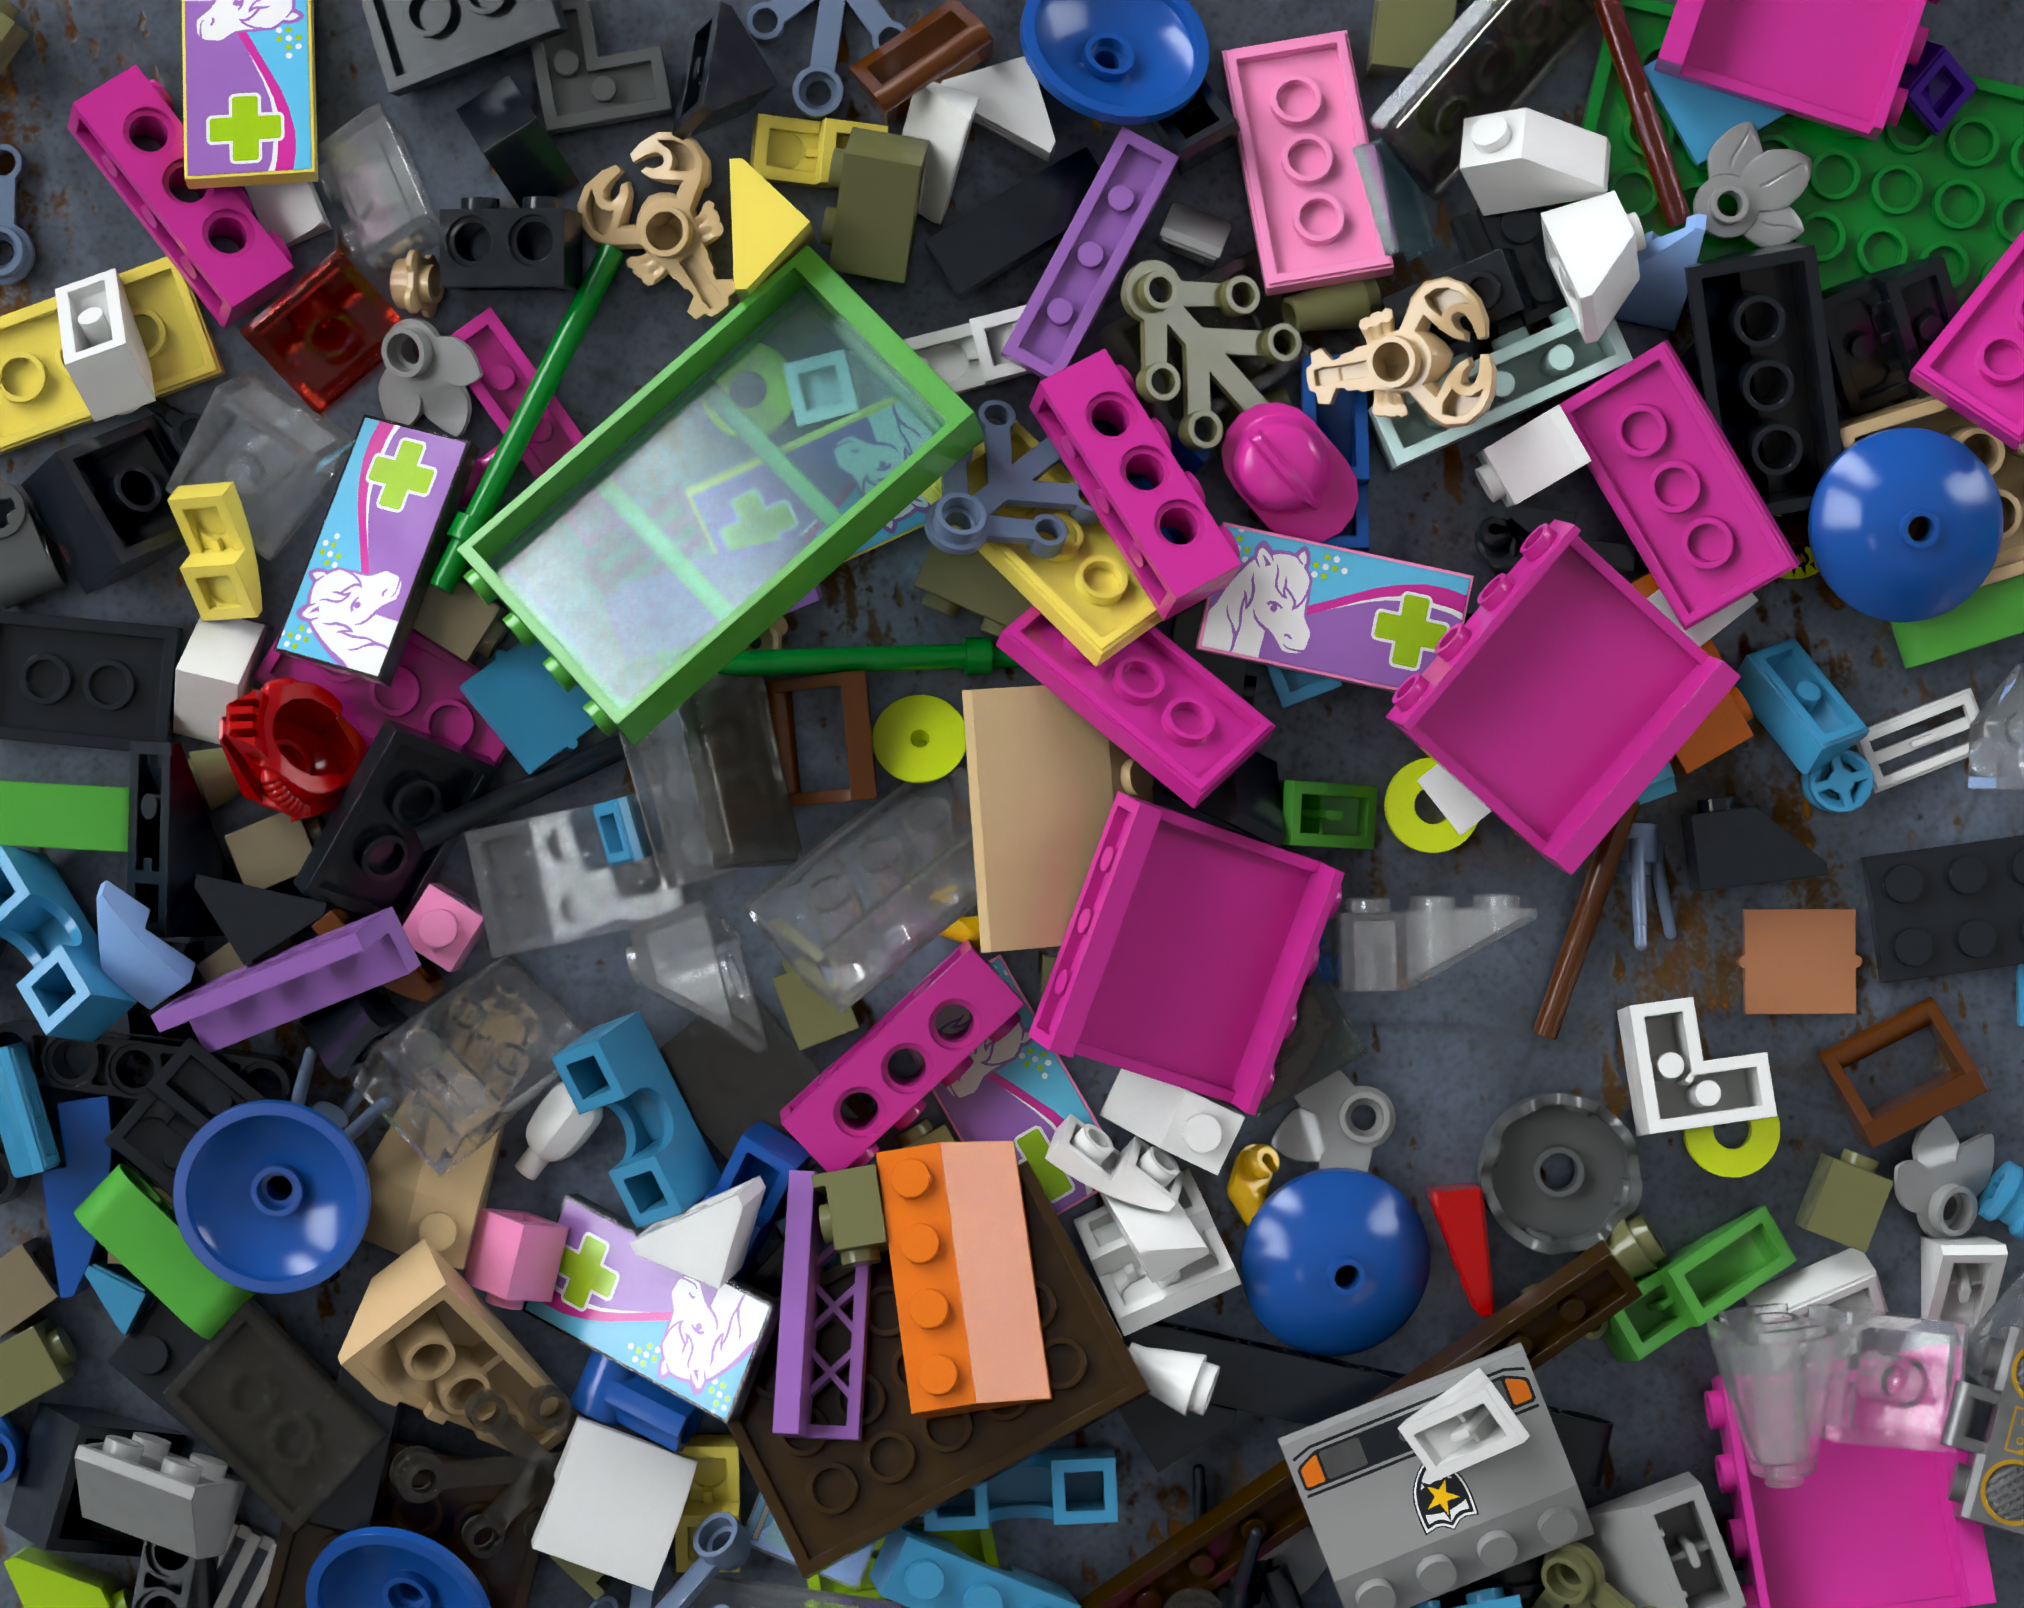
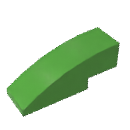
M1765 1205L1759 1206L1656 1263L1657 1270L1633 1278L1643 1296L1609 1318L1608 1327L1602 1336L1617 1362L1640 1361L1687 1328L1703 1325L1796 1262L1797 1259Z

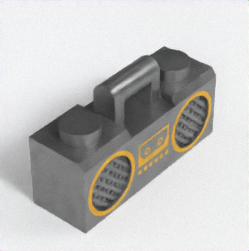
M2009 1326L2002 1328L1999 1338L1990 1336L1986 1343L1980 1365V1374L1989 1376L1987 1387L1984 1388L1956 1380L1940 1444L1971 1453L1968 1455L1966 1465L1959 1462L1955 1464L1950 1478L1947 1500L1956 1503L1952 1517L2024 1538V1329ZM1978 1401L1990 1404L1981 1441L1969 1438Z

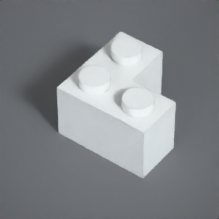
M1693 997L1631 1005L1617 1010L1636 1136L1777 1116L1767 1052L1703 1061Z

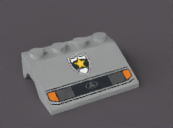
M1520 1342L1278 1438L1344 1608H1410L1594 1534L1574 1474ZM1477 1368H1480L1496 1387L1530 1437L1516 1447L1435 1481L1400 1433L1398 1427L1410 1416Z

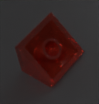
M338 247L244 326L240 333L302 400L319 415L383 362L381 354L383 339L392 326L403 320V318L355 261Z

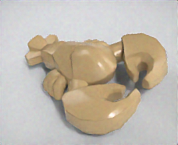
M657 132L640 142L630 156L635 164L648 158L662 157L664 162L661 166L656 168L648 166L641 172L653 181L679 185L677 194L659 192L649 195L640 208L636 224H629L634 199L632 183L628 181L622 184L619 195L613 200L611 198V190L615 182L625 172L621 166L614 165L602 170L584 186L577 204L578 212L582 213V229L592 244L600 247L601 243H605L619 251L624 249H644L646 254L633 256L626 260L627 267L632 268L633 273L638 278H642L644 284L647 286L655 285L670 274L684 289L689 290L694 295L687 311L693 318L701 320L706 315L718 318L733 307L731 297L736 295V292L734 290V279H717L716 267L712 261V253L707 247L723 236L724 229L722 223H720L718 211L714 210V203L708 200L703 204L699 215L696 212L704 189L708 188L712 182L711 160L697 140L691 137L681 140L673 136L672 132Z
M1447 276L1423 282L1410 299L1400 329L1395 330V318L1392 309L1385 308L1382 312L1372 313L1370 317H1364L1359 322L1360 330L1366 339L1367 345L1355 347L1353 351L1341 354L1340 358L1335 360L1324 348H1319L1310 353L1312 364L1306 368L1309 391L1316 393L1318 404L1327 405L1334 404L1340 388H1345L1347 391H1374L1372 406L1374 416L1396 417L1398 415L1402 418L1408 414V404L1405 397L1407 394H1410L1430 420L1446 429L1468 426L1475 423L1489 410L1496 395L1497 368L1492 354H1480L1479 372L1474 384L1469 382V373L1475 367L1473 358L1469 357L1456 365L1447 376L1442 387H1440L1438 382L1449 368L1454 353L1445 341L1429 330L1433 323L1452 338L1470 342V332L1463 329L1460 323V318L1467 316L1474 328L1477 339L1484 340L1489 338V317L1482 299L1466 283Z

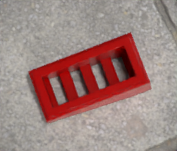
M1474 1182L1426 1187L1428 1200L1469 1304L1479 1317L1492 1316V1312H1495L1483 1190Z

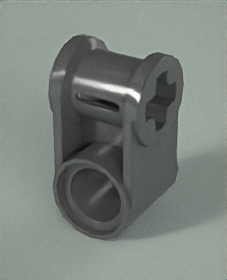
M0 482V499L11 501L15 504V510L7 514L9 525L0 522V602L6 609L66 587L68 579L60 555L47 534L43 521L26 491L21 486Z

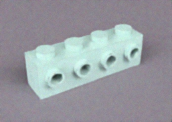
M1569 307L1551 314L1549 319L1553 326L1530 336L1526 326L1491 341L1490 343L1494 350L1491 354L1497 368L1496 395L1489 410L1471 425L1450 429L1442 427L1428 418L1410 394H1407L1405 397L1408 404V414L1403 418L1398 415L1396 417L1374 416L1372 407H1370L1368 410V424L1389 472L1605 377L1632 361L1633 358L1615 317L1600 339L1589 344H1585ZM1467 352L1452 358L1449 368L1438 382L1440 387H1442L1447 376L1456 365L1469 358ZM1480 358L1474 361L1475 367L1469 373L1470 383L1474 384L1476 382Z

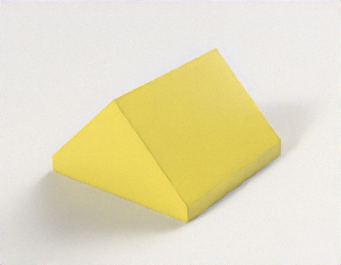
M743 158L729 159L734 290L740 302H742L807 244L810 246L816 238L811 222Z

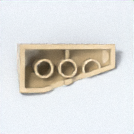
M473 1000L467 1001L366 1165L371 1185L372 1203L368 1226L362 1240L403 1255L424 1238L453 1268L462 1270L466 1268L480 1208H486L531 1014Z
M424 1238L372 1277L339 1352L338 1359L340 1364L378 1400L395 1407L399 1402L422 1410L426 1419L444 1425L447 1420L473 1430L478 1439L533 1461H537L570 1435L577 1416L583 1417V1415L569 1404L570 1400L465 1279Z

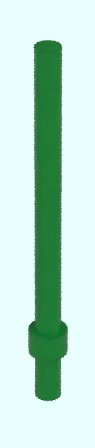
M601 243L465 513L457 512L446 534L451 540L429 582L432 587L446 594H453L468 565L457 551V548L491 519L624 257V254L615 247Z
M964 637L962 644L743 650L713 677L821 674L863 670L866 672L957 669H963L964 675L970 676L991 675L992 668L1023 667L997 647L996 643H992L990 637ZM658 652V676L686 652Z

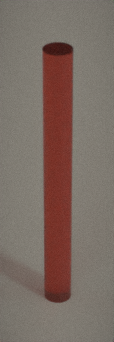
M1593 0L1667 227L1672 229L1686 224V218L1691 216L1621 1Z

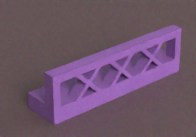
M1122 126L1001 352V357L1039 376L1040 381L1071 366L1174 174L1179 159L1178 155Z
M391 906L194 986L153 1013L151 1018L159 1033L189 1021L201 1046L211 1053L408 975L421 966V963Z
M789 1170L772 1433L784 1438L862 1441L872 1265L856 1267L855 1284L836 1301L820 1285L821 1267L838 1253L835 1251L834 1242L822 1252L823 1235L819 1219V1205L825 1204V1196L813 1188L811 1175L818 1174L817 1172ZM820 1296L829 1308L818 1317ZM854 1299L853 1320H851L842 1309ZM837 1315L852 1332L851 1349L831 1366L816 1350L817 1332ZM816 1361L825 1373L814 1382ZM850 1364L848 1386L838 1374ZM831 1381L848 1398L846 1426L811 1424L813 1397Z

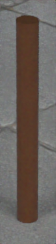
M1637 799L1596 848L1533 1028V1032L1541 1037L1556 1040L1640 805V801Z

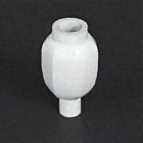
M557 1083L539 1104L527 1125L526 1139L529 1147L515 1164L516 1169L526 1178L536 1180L549 1162L562 1161L574 1155L587 1142L601 1123L603 1107L579 1115L564 1083Z

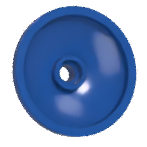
M1027 0L1020 21L1021 47L1026 62L1037 80L1050 94L1069 108L1100 121L1114 124L1138 125L1167 118L1180 111L1194 98L1207 72L1209 64L1207 34L1200 17L1188 0Z
M1910 427L1892 428L1868 435L1845 449L1827 468L1818 483L1811 501L1808 520L1810 549L1815 565L1828 587L1852 608L1866 615L1892 622L1927 620L1956 608L1967 600L1984 582L2000 550L2004 524L2003 508L1998 488L1985 464L1968 447L1956 439L1936 431ZM1922 516L1927 523V531L1921 539L1913 540L1908 532L1909 524L1914 518Z
M250 1101L231 1107L216 1115L189 1142L180 1158L174 1178L173 1205L181 1234L192 1253L208 1270L234 1286L258 1293H292L315 1286L331 1277L350 1259L359 1246L367 1229L371 1213L370 1179L364 1160L354 1142L327 1116L312 1108L290 1101ZM283 1176L287 1178L292 1185V1192L289 1194L278 1193L272 1186V1177Z
M1319 1169L1300 1175L1282 1185L1264 1201L1255 1213L1246 1231L1241 1250L1240 1270L1243 1289L1253 1312L1267 1330L1280 1341L1292 1348L1313 1355H1351L1373 1348L1394 1335L1412 1316L1427 1286L1431 1259L1430 1246L1419 1214L1409 1200L1392 1184L1376 1175L1358 1169ZM1345 1265L1354 1266L1355 1272L1351 1280L1345 1283L1335 1282V1274L1339 1268Z
M392 1527L360 1528L337 1537L319 1554L311 1567L306 1583L305 1597L307 1608H491L487 1595L478 1579L454 1553L423 1535Z

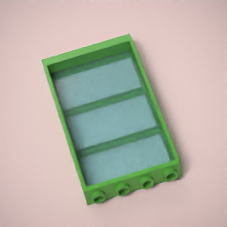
M807 244L751 295L747 296L459 546L457 551L472 568L463 578L488 606L498 598L507 607L510 613L502 621L527 649L538 641L548 652L550 657L542 665L567 693L578 685L590 698V701L582 709L607 737L618 729L634 747L978 445L985 436L974 411Z

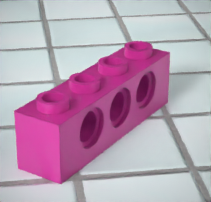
M135 64L73 102L67 129L223 329H226L286 289L294 269L291 264V253L282 238L272 230L266 232L252 214L253 207L251 201L241 186L193 189L199 195L200 200L192 203L180 201L171 193L170 188L187 186L184 180V125L174 114L173 101L160 82L155 79L148 80ZM139 135L149 136L159 143L161 149L153 152L143 151L132 143L131 138ZM215 236L228 237L238 245L240 251L231 254L220 252L212 246L209 239Z
M1104 348L1040 381L1029 408L1159 615L1165 621L1228 587L1242 565L1239 560L1240 551L1232 533L1225 526H1218L1206 508L1205 494L1197 478L1189 471L1183 472L1171 453V441L1164 426L1156 418H1149L1138 401L1136 384L1129 371L1123 365H1116ZM1092 421H1108L1117 428L1120 435L1106 436L1094 427ZM1137 473L1145 476L1151 482L1153 489L1140 490L1134 487L1128 481L1126 474ZM1173 527L1178 529L1186 537L1187 544L1171 543L1162 535L1160 528Z
M968 939L965 940L780 1111L781 1124L827 1172L865 1166L879 1150V1146L875 1141L893 1125L898 1130L908 1126L925 1109L927 1104L922 1098L940 1082L946 1087L956 1082L973 1064L974 1060L969 1055L987 1038L992 1043L998 1042L1018 1024L1021 1016L1017 1011L1024 1005L1020 994ZM961 1005L970 1011L968 1025L958 1033H944L935 1026L938 1013L946 1006ZM905 1048L918 1051L923 1056V1063L918 1072L909 1077H899L890 1072L888 1062L895 1052ZM863 1092L871 1095L876 1100V1107L873 1113L862 1120H851L844 1116L840 1111V1107L844 1099L850 1094Z

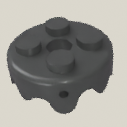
M1561 1091L1547 1092L1518 1101L1504 1111L1490 1127L1480 1149L1477 1167L1479 1187L1483 1190L1486 1208L1504 1231L1523 1245L1540 1253L1555 1255L1588 1250L1601 1240L1606 1241L1616 1225L1622 1219L1634 1213L1641 1201L1643 1183L1634 1137L1611 1111L1600 1103L1582 1095ZM1556 1153L1568 1155L1575 1167L1572 1181L1561 1189L1546 1187L1540 1177L1542 1163L1547 1157Z

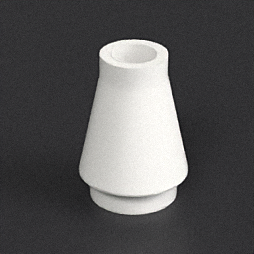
M1132 1342L1129 1350L1151 1390L1148 1394L1184 1416H1187L1189 1411L1204 1416L1218 1379L1220 1366L1206 1362L1207 1355L1144 1347Z

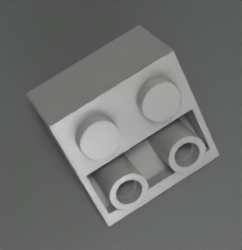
M134 1432L132 1439L116 1435H106L104 1442L78 1445L74 1460L82 1517L197 1560L224 1555L247 1484V1480L226 1473L229 1466L227 1462L200 1453H191L190 1458L187 1459L169 1452L171 1442L142 1432Z
M1689 1471L1586 1509L1594 1534L1580 1539L1578 1542L1588 1546L1598 1556L1604 1567L1605 1581L1637 1608L1645 1606L1656 1608H1743L1747 1606L1702 1483Z

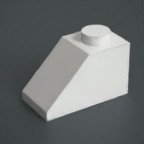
M1525 107L1464 118L1459 169L1483 216L1583 200L1607 193L1611 145L1608 138L1603 135Z
M1615 190L1540 213L1547 262L1585 344L1600 339L1639 281L1640 273L1637 252L1646 249L1645 235L1636 212L1625 213Z
M116 268L56 288L55 294L64 365L94 422L114 415L129 414L143 405L156 401L150 361Z
M1557 405L1476 454L1482 466L1475 469V473L1490 500L1495 503L1502 499L1508 508L1511 505H1517L1592 460L1560 405Z
M1120 1069L1099 1113L1103 1118L1158 1148L1217 1176L1245 1119V1116L1240 1111L1209 1096L1124 1069Z

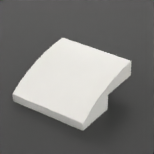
M1189 1168L1182 1171L1186 1175L1178 1201L1208 1247L1210 1254L1153 1284L1106 1206L1073 1219L1124 1336L1242 1284Z
M577 1416L554 1472V1486L531 1539L532 1548L653 1591L678 1527L697 1467V1459Z

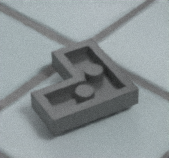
M560 0L569 31L531 46L544 123L548 135L674 113L661 45L599 56L589 0Z

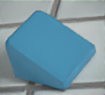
M635 794L593 805V812L607 861L611 867L635 862L652 855V847Z
M105 1257L88 1265L84 1274L120 1332L126 1336L144 1317L155 1295L135 1276L127 1275V1268L121 1264H108V1258Z

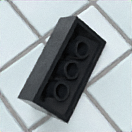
M1796 241L1734 252L1684 267L1702 398L1772 516L1809 510L1821 477L1831 463L1843 452L1816 246Z

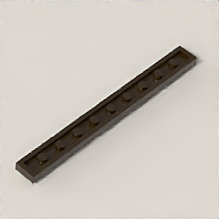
M1601 1240L1366 1403L1519 1342L1524 1348L1532 1371H1534L1643 1296V1293L1605 1241ZM1284 1459L1079 1600L1078 1603L1082 1606L1081 1608H1189L1237 1575L1244 1548L1253 1527H1260L1263 1531L1256 1561L1311 1523L1286 1460Z

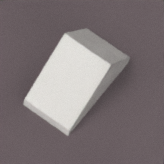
M1024 56L941 82L942 85L980 97L973 119L974 123L1046 162H1050L1055 153L1056 140L1038 80L1032 73Z
M200 616L175 669L173 733L221 745L219 741V719L226 716V705L251 693L254 682L253 675L257 670L267 625L244 619L202 621Z
M761 1176L753 1178L693 1205L682 1214L653 1223L630 1242L634 1253L642 1258L720 1289L743 1266L766 1186Z
M1960 1235L1950 1238L1920 1236L1921 1326L1923 1335H1987L2008 1257L2006 1244L1985 1235Z
M1477 1368L1410 1416L1398 1427L1400 1433L1435 1481L1516 1447L1530 1437L1496 1387L1480 1368Z

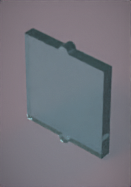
M1382 137L1370 142V144H1362L1352 148L1385 256L1404 255L1406 260L1410 261L1420 257L1423 253L1437 250L1438 247L1417 180L1391 145Z

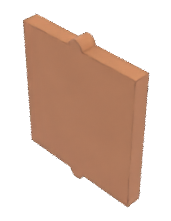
M1742 909L1743 955L1737 958L1736 963L1739 967L1743 968V1014H1856V968L1862 965V958L1856 955V909Z

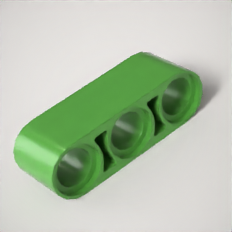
M2024 574L1979 587L1963 603L1937 617L1916 622L1890 621L1904 668L1907 669L2023 633Z
M0 780L1 845L128 852V787Z
M119 1163L74 1210L77 1220L101 1245L189 1328L207 1340H212L256 1294V1292L234 1286L208 1270L192 1253L185 1242L176 1220L174 1207L139 1174L124 1164Z

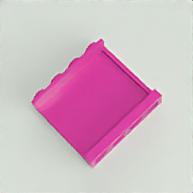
M1677 0L1654 70L1699 86L1876 141L1883 131L1885 124L1896 127L1909 92L1907 89L1898 87L1905 64L1917 66L1923 52L1930 28L1921 26L1919 23L1926 2L1938 4L1939 0Z
M1554 519L1550 525L1544 523L1537 527L1526 538L1520 548V553L1523 557L1507 575L1505 573L1497 575L1484 587L1477 599L1481 606L1464 625L1462 623L1454 625L1442 636L1434 650L1438 656L1423 674L1415 673L1400 685L1392 698V703L1395 706L1387 714L1386 718L1551 865L1572 875L1741 676L1723 660L1709 656L1578 536L1581 530L1575 524Z
M1118 791L1028 1036L1050 1052L1073 1058L1074 1054L1231 1103L1243 1112L1255 1116L1260 1101L1269 1094L1275 1078L1274 1063L1282 1041L1289 1037L1296 1024V1004L1304 982L1312 976L1317 967L1320 956L1319 942L1327 920L1333 917L1339 908L1342 899L1341 883L1345 873L1314 858Z
M1950 1343L1926 1346L1915 1351L1737 1375L1725 1373L1711 1379L1712 1390L1705 1391L1704 1393L1705 1412L1710 1429H1719L1723 1454L1715 1456V1470L1720 1492L1722 1494L1730 1493L1735 1519L1726 1520V1536L1732 1558H1741L1745 1584H1740V1588L1747 1604L1743 1608H1963L1997 1603L1983 1526L1952 1517L1956 1503L1947 1500L1948 1486L1954 1466L1957 1462L1966 1465L1968 1455L1970 1454L1969 1452L1940 1444L1956 1383Z

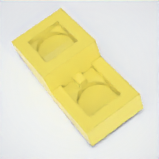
M758 113L754 116L750 166L769 183L839 189L828 186L834 148H846L853 127L888 133V126L831 118L813 121Z
M234 482L178 486L167 501L190 552L188 558L181 565L180 571L202 621L258 617L263 610L258 564L249 525Z
M695 1434L684 1450L679 1452L696 1458L698 1463L675 1532L676 1572H686L699 1557L694 1550L693 1537L703 1520L712 1514L727 1512L732 1514L741 1523V1453L732 1434ZM740 1567L733 1571L720 1570L719 1572H740Z

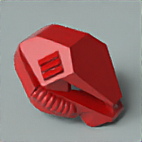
M283 677L269 681L262 686L261 690H255L226 705V716L219 719V741L244 798L257 801L260 806L285 813L291 817V823L321 816L335 810L364 759L368 747L361 734L341 715L342 704L331 692L311 682H300Z

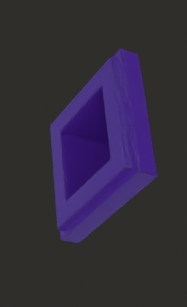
M1929 41L1925 43L1917 66L1906 64L1899 87L1909 90L1905 104L1926 129L1935 136L1939 135L1978 88L1943 45Z

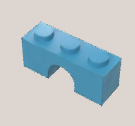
M0 844V938L16 946L34 967L16 986L47 1036L93 1043L137 1003V1000L131 997L101 970L98 937L48 855Z
M640 1011L591 1028L551 1057L579 1115L607 1106L615 1112L624 1127L626 1134L625 1155L621 1162L609 1170L608 1173L636 1228L686 1212L716 1187L721 1174Z
M1110 1445L1046 1449L924 1516V1532L988 1529L989 1524L992 1522L1013 1518L1050 1519L1054 1522V1525L1118 1522L1114 1447Z
M911 1524L886 1536L869 1575L880 1596L909 1608L1082 1607L1069 1590L1062 1585L1010 1564L1007 1570L988 1565L962 1552L952 1541L928 1531L924 1532L923 1529Z

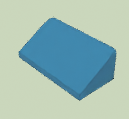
M1795 638L1746 655L1737 671L1741 678L1734 686L1740 690L1753 714L1803 775L1818 770L1861 741L1870 731Z
M23 1042L0 1048V1135L11 1172L16 1178L49 1170L59 1166V1162H61L28 1049Z

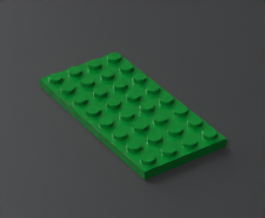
M1611 0L1581 128L1603 135L1610 142L1607 193L1615 190L1626 214L1636 212L1644 234L1654 231L1656 235L1664 236L1686 227V218L1694 215L1693 202L1695 195L1701 185L1709 180L1707 161L1695 166L1640 70L1643 66L1658 58L1675 4L1658 0ZM1968 74L1978 88L1938 136L1932 135L1906 104L1897 126L1892 127L1885 124L1883 131L1876 141L1791 114H1787L1757 131L1763 152L1771 149H1791L1808 156L1812 161V171L1807 187L1800 197L1789 205L1797 213L1804 227V232L1791 242L1797 241L1816 246L1821 291L1873 272L1940 255L1945 258L1959 309L1964 305L2024 229V87ZM1729 195L1719 196L1717 205L1720 212L1725 216H1735L1737 212L1735 199ZM1581 200L1571 201V202H1565V203H1563V206L1568 205V204H1572V203H1575V202H1578V201H1581ZM1705 233L1697 263L1730 253L1760 247L1741 235L1733 239H1718Z

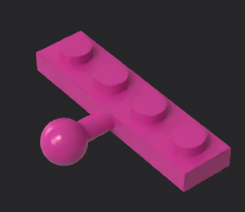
M489 307L450 336L463 340L476 354L483 376L468 386L501 432L505 434L537 369L496 312ZM555 394L521 458L536 480L585 438ZM498 446L479 459L473 457H463L460 459L446 495L452 503L463 508L468 507ZM610 474L609 476H610V477L616 482V484L622 489V487L619 485V483H618L617 480L614 478V476H613L612 474ZM594 489L563 515V518L589 553L595 551L628 526Z

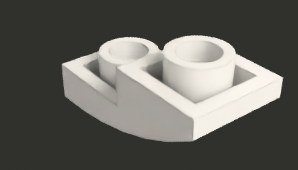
M1071 1113L1055 1130L1045 1156L1046 1160L1066 1174L1105 1195L1130 1204L1167 1212L1177 1204L1186 1175L1179 1169L1174 1158L1165 1150L1157 1146L1150 1147L1138 1136H1135L1119 1152L1114 1148L1112 1141L1105 1132L1095 1125L1084 1124Z

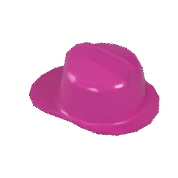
M1279 402L1257 404L1239 414L1228 428L1222 446L1223 468L1234 489L1265 525L1277 534L1321 543L1341 533L1353 518L1359 498L1357 478L1345 457L1316 423L1297 407Z

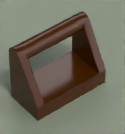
M948 0L849 67L880 119L888 126L908 112L912 96L932 82L941 84L943 80L965 74L993 55V38L982 21L959 0Z
M863 670L765 681L777 808L879 799L867 672ZM841 688L850 788L801 793L792 692Z
M1931 996L1817 1053L1818 1060L1859 1142L1872 1148L1988 1091L1976 1065ZM1929 1026L1950 1070L1868 1110L1843 1068Z

